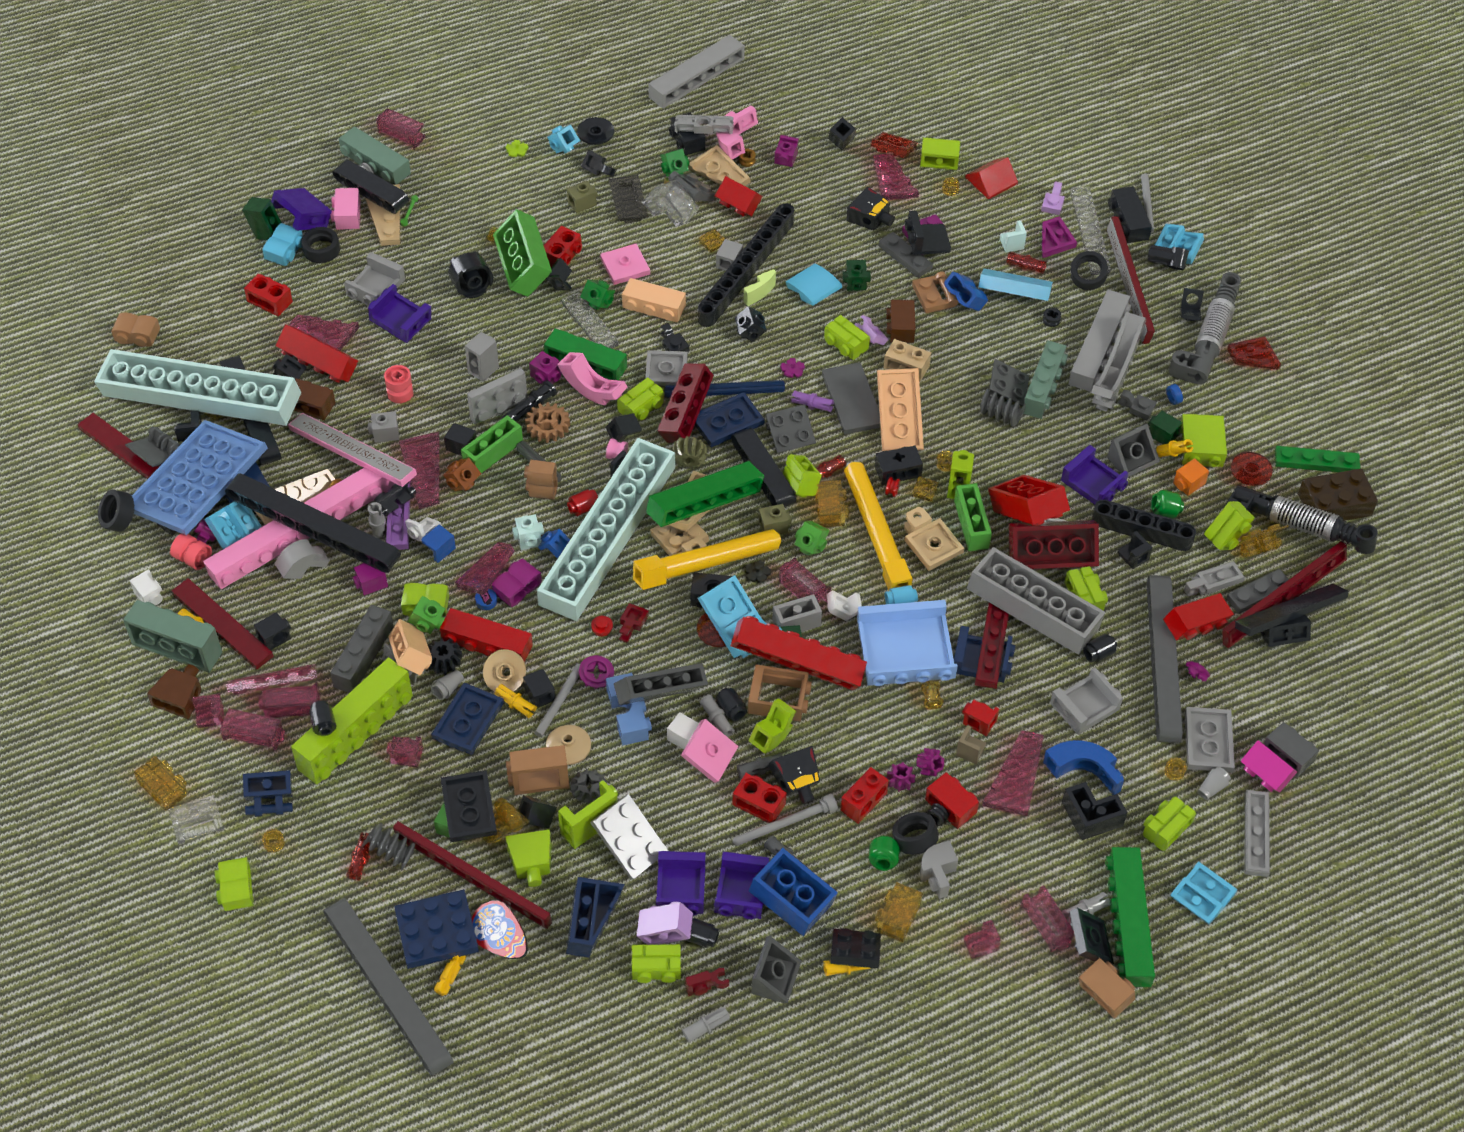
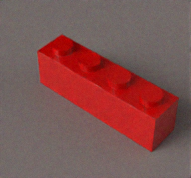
M285 324L275 345L282 349V354H288L291 357L294 355L301 364L306 366L309 364L313 365L314 371L323 375L326 372L330 374V379L338 383L341 380L349 382L359 361Z
M450 608L440 627L441 637L444 641L451 638L453 643H458L459 646L464 647L466 650L476 651L485 654L487 657L498 650L506 649L519 654L525 662L533 646L532 633Z

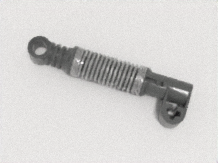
M1233 272L1223 274L1216 296L1210 302L1195 344V354L1183 350L1173 353L1169 366V373L1173 377L1195 384H1204L1208 380L1213 362L1221 351L1235 311L1234 302L1241 284V278L1238 274Z

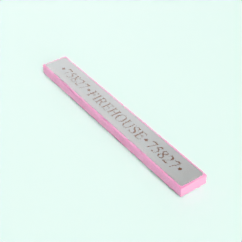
M304 413L288 424L291 431L401 487L417 475L415 468Z

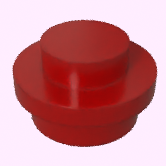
M597 616L591 622V629L597 636L604 637L612 631L613 622L607 616Z

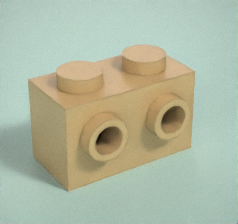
M894 339L885 354L884 369L918 368L919 382H921L930 366L931 352Z

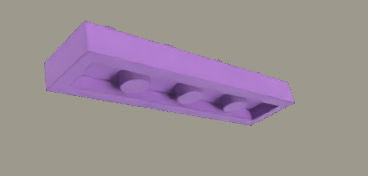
M395 500L399 508L387 516L386 542L398 550L409 549V535L405 521L410 519V500L403 505L398 500Z

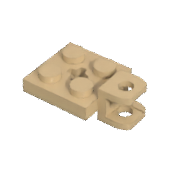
M921 507L906 513L907 522H905L904 528L908 535L905 536L904 541L928 571L964 553L965 548L941 518L932 522L930 515ZM915 514H918V515L921 516V518L918 517V516H916V517L914 518L913 516H914ZM930 542L934 544L939 543L938 547H932Z
M697 523L688 531L669 525L664 527L657 525L650 529L651 536L669 556L707 546L706 543L709 542L708 534Z

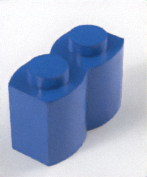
M952 272L944 282L947 290L955 294L959 303L965 307L980 311L988 302L986 294L976 288L973 280L967 276Z

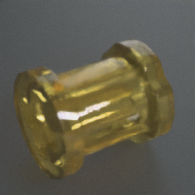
M931 680L921 685V691L925 696L924 708L928 710L939 709L943 706V699L940 697L939 692L941 685L938 681Z

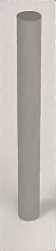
M1145 173L1141 175L1144 210L1152 225L1151 233H1153L1154 222L1149 176Z
M577 663L535 730L534 734L536 736L542 737L580 676V664Z

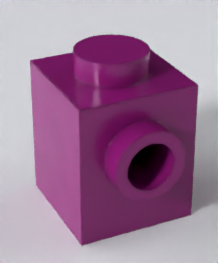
M365 563L354 567L355 576L352 577L356 589H361L364 596L388 587L386 573Z

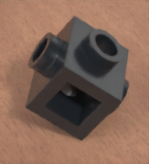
M749 306L734 317L738 328L737 332L742 338L754 342L767 331L762 313Z

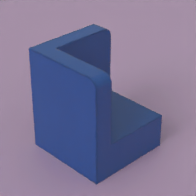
M440 524L421 539L422 543L433 551L434 561L437 563L456 549L454 535Z

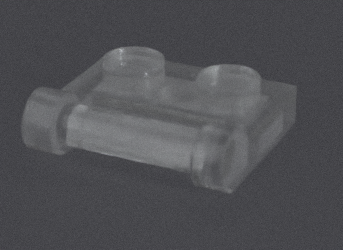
M214 795L168 809L178 845L185 844L186 840L217 831L219 833L224 831ZM214 820V822L182 832V830Z

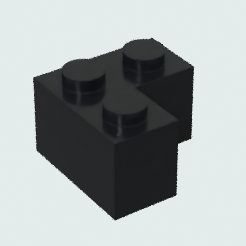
M1087 782L1066 788L1064 791L1062 804L1081 840L1124 826L1128 812L1118 794L1096 801Z

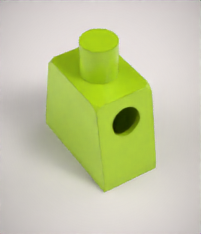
M966 450L953 452L947 498L955 499L956 486L970 484L974 461L973 453H969ZM957 477L964 478L962 484L956 482Z
M550 829L505 836L507 851L517 878H527L528 886L530 887L540 886L542 884L541 876L550 873Z

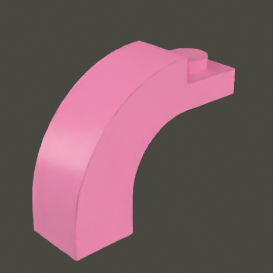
M749 106L738 113L731 111L725 115L733 117L734 127L732 134L716 132L719 147L732 160L745 153L743 138L740 134L758 124L756 109L753 106Z
M569 352L557 364L563 376L581 395L597 404L606 405L610 400L620 398L622 393L628 388L624 381L608 380L597 374L591 368L583 353Z

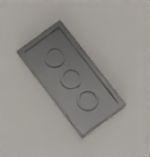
M861 362L822 369V377L830 398L834 400L833 406L844 435L880 428L879 409Z

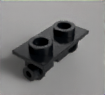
M409 482L403 487L394 484L391 487V491L387 494L382 492L374 499L375 502L381 505L383 515L388 516L399 508L395 500H398L403 505L414 498L416 490L412 486L408 487Z

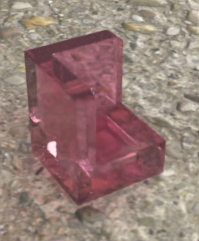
M220 693L193 697L198 728L225 724L224 706Z
M992 920L983 922L981 931L964 936V942L971 959L999 950L1001 940Z

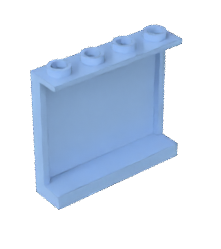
M945 600L858 607L857 623L863 660L867 661L865 667L867 686H882L893 683L905 684L917 681L924 683L930 680L947 681L956 678L957 664H954L945 615Z

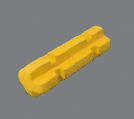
M465 955L460 957L454 956L452 959H449L450 963L446 964L439 978L440 982H437L434 987L435 993L440 996L448 994L451 988L450 984H453L461 968L460 964L463 965L466 959Z

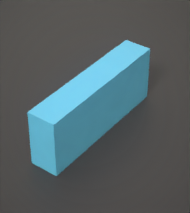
M983 269L979 288L1048 301L1053 282Z

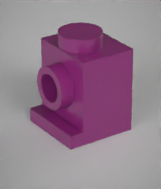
M780 135L775 151L774 164L793 167L798 154L799 138Z

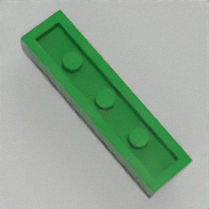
M1276 445L1275 467L1344 472L1360 469L1359 453Z

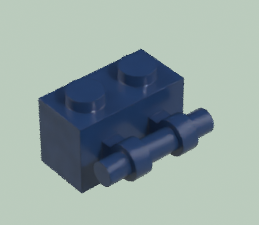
M290 770L243 774L244 798L246 801L254 800L253 806H245V815L261 817L263 814L276 813V815H284V812H293L292 803H283V798L293 797L292 774ZM275 799V804L262 805V800Z

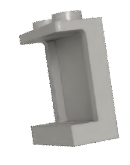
M372 252L366 257L368 265L353 282L349 280L344 282L346 295L367 306L372 301H376L384 289L389 288L392 284L398 288L405 280L404 267Z
M1094 667L1091 669L1088 677L1065 691L1060 687L1054 690L1050 704L1079 735L1119 711L1123 698L1120 691L1108 682L1106 676Z

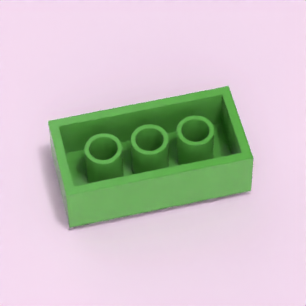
M516 209L496 230L493 236L510 290L529 297L550 275L552 270L534 216Z

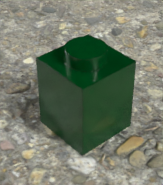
M1161 410L1157 416L1153 415L1148 426L1154 440L1161 444H1168L1179 436L1183 422Z

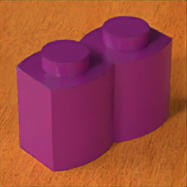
M522 558L513 562L507 572L499 574L494 578L492 589L497 597L510 607H514L527 594L534 591L542 582L541 572Z

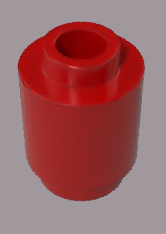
M586 489L569 497V502L567 503L569 512L576 516L589 512L598 499V495L594 489Z

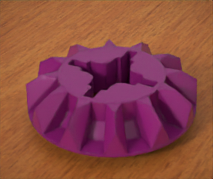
M589 656L580 664V681L582 680L586 687L590 686L595 690L601 687L605 688L606 678L614 677V667L603 656ZM596 666L599 673H602L599 674L597 679H595L593 673H590L594 671Z

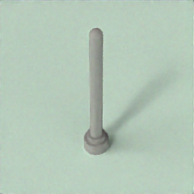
M832 794L823 796L822 800H819V803L734 837L733 844L739 846L821 812L828 814L838 811L837 802Z

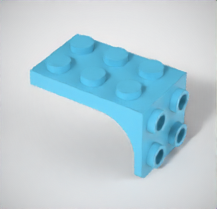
M734 575L697 599L733 658L740 655L742 658H745L752 654L730 646L737 622L743 617L752 616L757 618L760 623H767L760 617Z

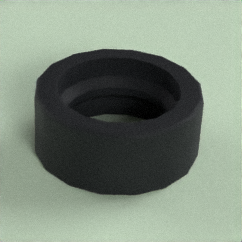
M316 227L307 231L302 237L303 253L311 262L327 263L336 258L340 252L338 236L330 228ZM318 241L332 243L324 249H313L310 247Z
M1085 251L1079 253L1071 263V278L1078 288L1094 290L1105 283L1108 276V264L1100 253ZM1085 262H1094L1100 266L1101 273L1097 278L1084 279L1079 276L1078 267Z
M114 489L104 494L98 508V520L101 527L121 532L129 526L133 518L135 506L131 494Z
M909 813L899 818L892 827L893 837L897 841L900 851L905 854H922L928 848L935 845L939 839L936 822L927 813ZM914 830H927L916 837H904Z

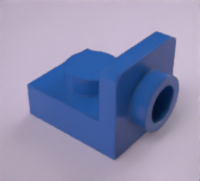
M560 528L552 532L547 531L541 537L542 542L538 548L540 550L547 548L558 559L570 539Z

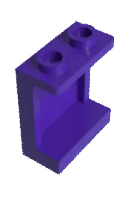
M305 188L274 190L271 200L274 208H286L295 216L292 226L298 231L316 227H328L332 210Z
M394 284L384 289L381 296L376 301H372L368 307L370 321L405 343H408L431 320V306L424 303L419 307L398 294L397 286Z
M1089 445L1063 468L1061 481L1094 505L1099 500L1112 501L1118 491L1122 492L1126 488L1129 473L1124 471L1118 474L1094 457L1096 449Z
M658 851L656 906L669 905L671 902H681L693 912V916L704 914L706 852Z
M723 851L717 895L714 901V913H719L722 916H742L749 920L761 919L763 903L749 892V888L754 877L769 863L768 857Z

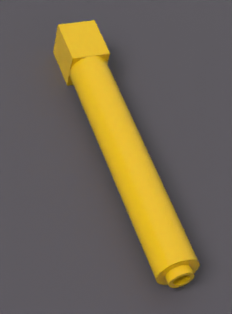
M849 463L844 473L882 566V576L888 591L891 588L912 586V576L905 559H902L863 463Z
M774 529L663 558L654 555L633 561V580L643 590L666 584V579L778 550L781 544V537Z

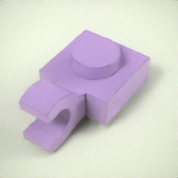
M1055 182L1052 194L1046 193L1041 209L1042 212L1060 215L1065 198L1060 196L1062 183Z
M862 315L861 318L864 320V324L855 323V326L870 336L872 344L884 345L888 338L877 326L872 324L869 317Z

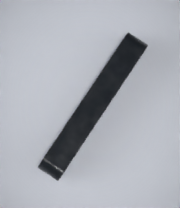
M239 355L219 361L222 367L246 370ZM242 419L249 437L266 443L268 449L258 458L261 466L281 460L280 450L269 424Z

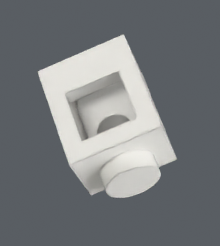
M149 569L130 580L133 592L140 601L151 602L154 605L161 603L163 600L160 594L162 588L156 580H153Z

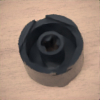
M478 252L465 253L451 259L448 274L460 295L462 294L466 298L471 299L477 298L487 292L486 289L489 285L490 287L492 286L494 280L493 273Z

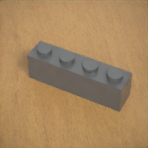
M370 605L330 672L334 688L350 693L361 683L394 627L391 611Z
M703 663L628 676L615 682L614 688L619 705L696 691L708 685Z

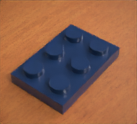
M745 392L701 410L696 419L695 426L712 448L730 440L731 435L749 427L755 429L764 425L765 419Z
M463 683L431 734L432 739L472 755L503 706L504 699Z

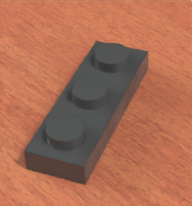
M894 232L879 240V247L917 278L932 270L933 263L921 254L914 255L912 247Z
M1278 569L1228 593L1226 599L1237 613L1241 614L1289 579Z

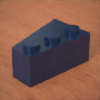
M582 877L577 878L566 954L590 958L622 896L625 884Z

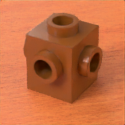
M465 458L452 462L447 467L448 471L443 474L447 480V485L454 491H467L474 486V481L481 475V472L470 458Z

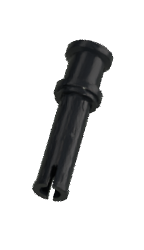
M544 381L541 387L537 390H532L528 398L501 416V419L508 415L516 422L529 412L532 407H539L538 404L544 405V401L551 396H556V388L550 381Z

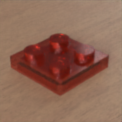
M882 132L872 139L871 147L876 148L879 152L885 153L888 151L896 157L903 158L916 149L918 142Z

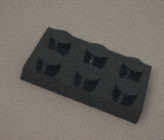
M487 770L441 777L450 843L497 835Z

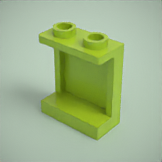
M1182 414L1181 422L1183 423L1180 433H1182L1183 440L1190 439L1193 445L1186 446L1187 448L1193 447L1192 452L1184 453L1182 465L1195 458L1203 466L1223 467L1227 456L1224 416Z
M604 780L599 782L600 797L575 815L566 805L558 810L560 834L574 849L597 834V831L590 822L617 802L618 793L612 785L608 786Z

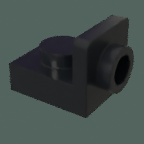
M286 354L282 360L278 358L272 368L275 370L273 375L279 374L296 380V378L300 379L307 367Z

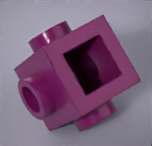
M541 351L529 363L530 377L540 384H543L546 380L552 384L559 381L562 372L557 364L560 361Z

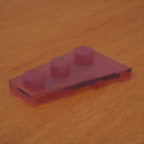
M892 154L873 155V164L881 196L887 200L919 197V191L911 185V180L904 175L902 167Z
M298 314L289 324L340 351L359 329V322L347 324L341 323V320L336 319L333 322L324 321L321 317Z
M497 542L455 582L458 589L485 595L515 552L512 545Z

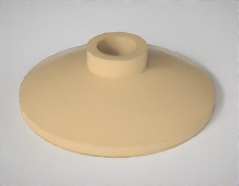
M503 649L492 653L485 661L483 667L484 681L494 692L500 684L515 692L522 686L523 677L526 676L524 660L519 654L511 650ZM506 668L510 669V674L508 676L504 675V670Z
M563 725L554 729L549 734L546 740V747L565 745L567 765H573L581 762L588 756L591 749V739L584 729L575 725Z

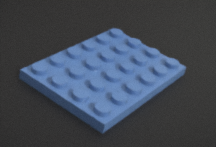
M204 420L132 495L135 505L134 514L187 536L225 495V489L238 473L244 474L268 449L266 443Z

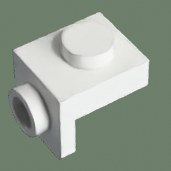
M426 517L421 522L411 519L405 521L408 535L412 539L421 542V539L439 524L441 525V522Z
M833 590L826 594L829 612L845 621L856 616L858 607L862 606L860 594L854 593L848 598Z

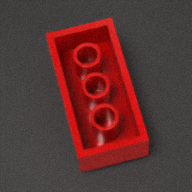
M1021 475L988 488L993 512L1020 520L1023 523L1032 524V526L1041 525L1044 523V520L1049 518H1059L1063 516L1064 512L1070 511L1064 486L1031 476Z

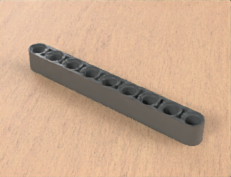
M1148 575L1147 603L1157 742L1181 743L1182 716L1176 639L1163 620L1173 609L1171 576Z
M342 898L325 908L323 912L328 922L428 1073L434 1076L452 1065L454 1062L447 1048L349 902Z

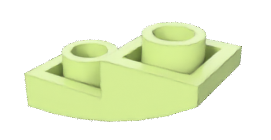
M774 269L758 275L757 283L744 288L743 301L747 306L761 300L774 288L776 284V271Z

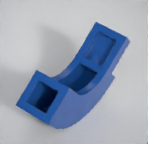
M1073 740L1059 743L1045 751L1043 763L1056 779L1072 770H1086L1095 774L1113 795L1121 792L1123 786V775L1118 769H1115L1117 758L1100 745L1087 741Z

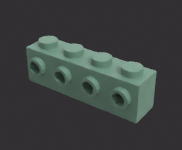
M354 126L339 138L340 151L344 156L350 157L359 165L363 162L368 164L373 173L382 177L385 181L396 185L411 174L407 158Z
M1047 340L1025 397L1024 404H1026L1024 414L1042 419L1045 409L1049 410L1052 401L1050 396L1055 394L1058 384L1056 380H1060L1063 372L1061 367L1066 365L1068 354H1065L1067 345Z

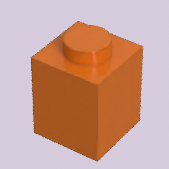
M1194 458L1176 471L1173 483L1179 490L1189 496L1206 484L1209 470Z

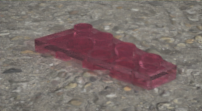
M439 431L399 441L405 464L415 468L417 475L410 481L412 487L416 490L415 498L419 509L440 504Z
M310 664L228 680L226 682L227 692H233L234 695L246 693L247 689L256 688V690H263L271 685L278 684V686H284L296 681L313 680L318 675L316 664Z
M1021 730L982 806L1028 816L1044 735Z

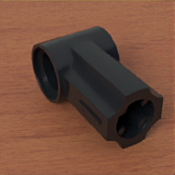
M1151 245L1147 261L1167 265V267L1176 270H1185L1189 250L1180 247L1167 248Z

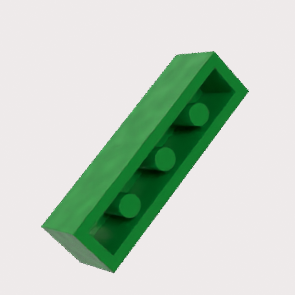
M555 328L544 343V352L551 357L557 358L559 361L569 352L583 353L591 368L601 377L608 380L619 381L627 368V354L589 341L583 337L572 335L566 331Z

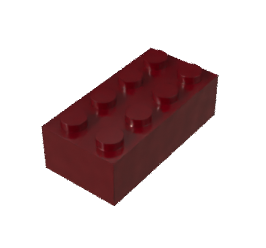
M1094 520L1044 522L1038 526H1032L1029 523H1009V556L1030 569L1099 566V523Z

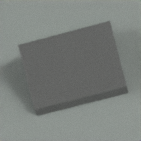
M1146 423L1111 440L1107 458L1120 473L1127 471L1129 473L1128 477L1160 462L1148 424Z
M771 936L766 937L752 978V994L785 1004L789 1001L802 961Z

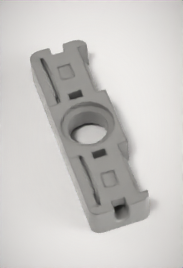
M677 115L675 118L676 133L678 131H689L695 134H713V132L733 133L734 121L732 116Z

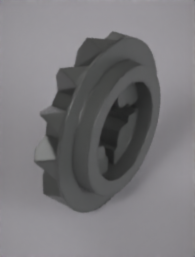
M587 768L584 772H577V775L572 778L570 786L573 796L584 803L595 801L600 797L599 782L602 780L606 782L604 774L601 775L597 770L589 771ZM587 780H589L591 784H593L591 786V792H589L587 786H585Z

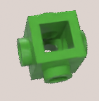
M805 521L803 526L796 532L794 545L800 547L799 551L806 555L820 553L826 547V538L830 530L814 521Z
M422 596L407 622L416 626L418 630L431 634L434 628L439 629L445 619L442 616L445 608L438 602Z

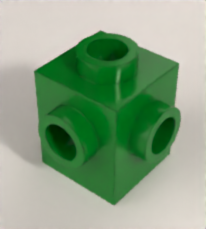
M683 149L660 155L662 160L661 169L667 177L673 171L679 174L689 171V160L684 155Z
M588 279L580 298L590 302L589 306L599 310L600 308H608L612 304L616 290L610 288V284L606 281Z

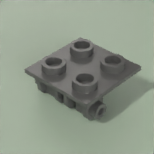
M994 359L989 396L997 392V399L1004 395V398H1012V401L1015 403L1018 400L1019 405L1023 406L1027 394L1029 375Z
M805 404L766 414L768 421L766 422L767 430L771 431L777 453L816 444Z
M158 427L149 428L148 438L125 444L126 447L152 467L163 464L180 446L179 443L166 433H163Z

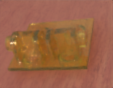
M1279 523L1269 526L1263 531L1257 529L1249 532L1248 535L1240 538L1241 541L1237 545L1241 546L1239 550L1240 555L1248 558L1262 552L1265 553L1278 549L1282 545V541L1280 538H1277L1276 534L1289 527V525L1280 526Z
M498 798L494 802L497 835L481 838L488 845L497 843L504 836L521 830L524 825L530 822L513 805L508 803L506 799Z

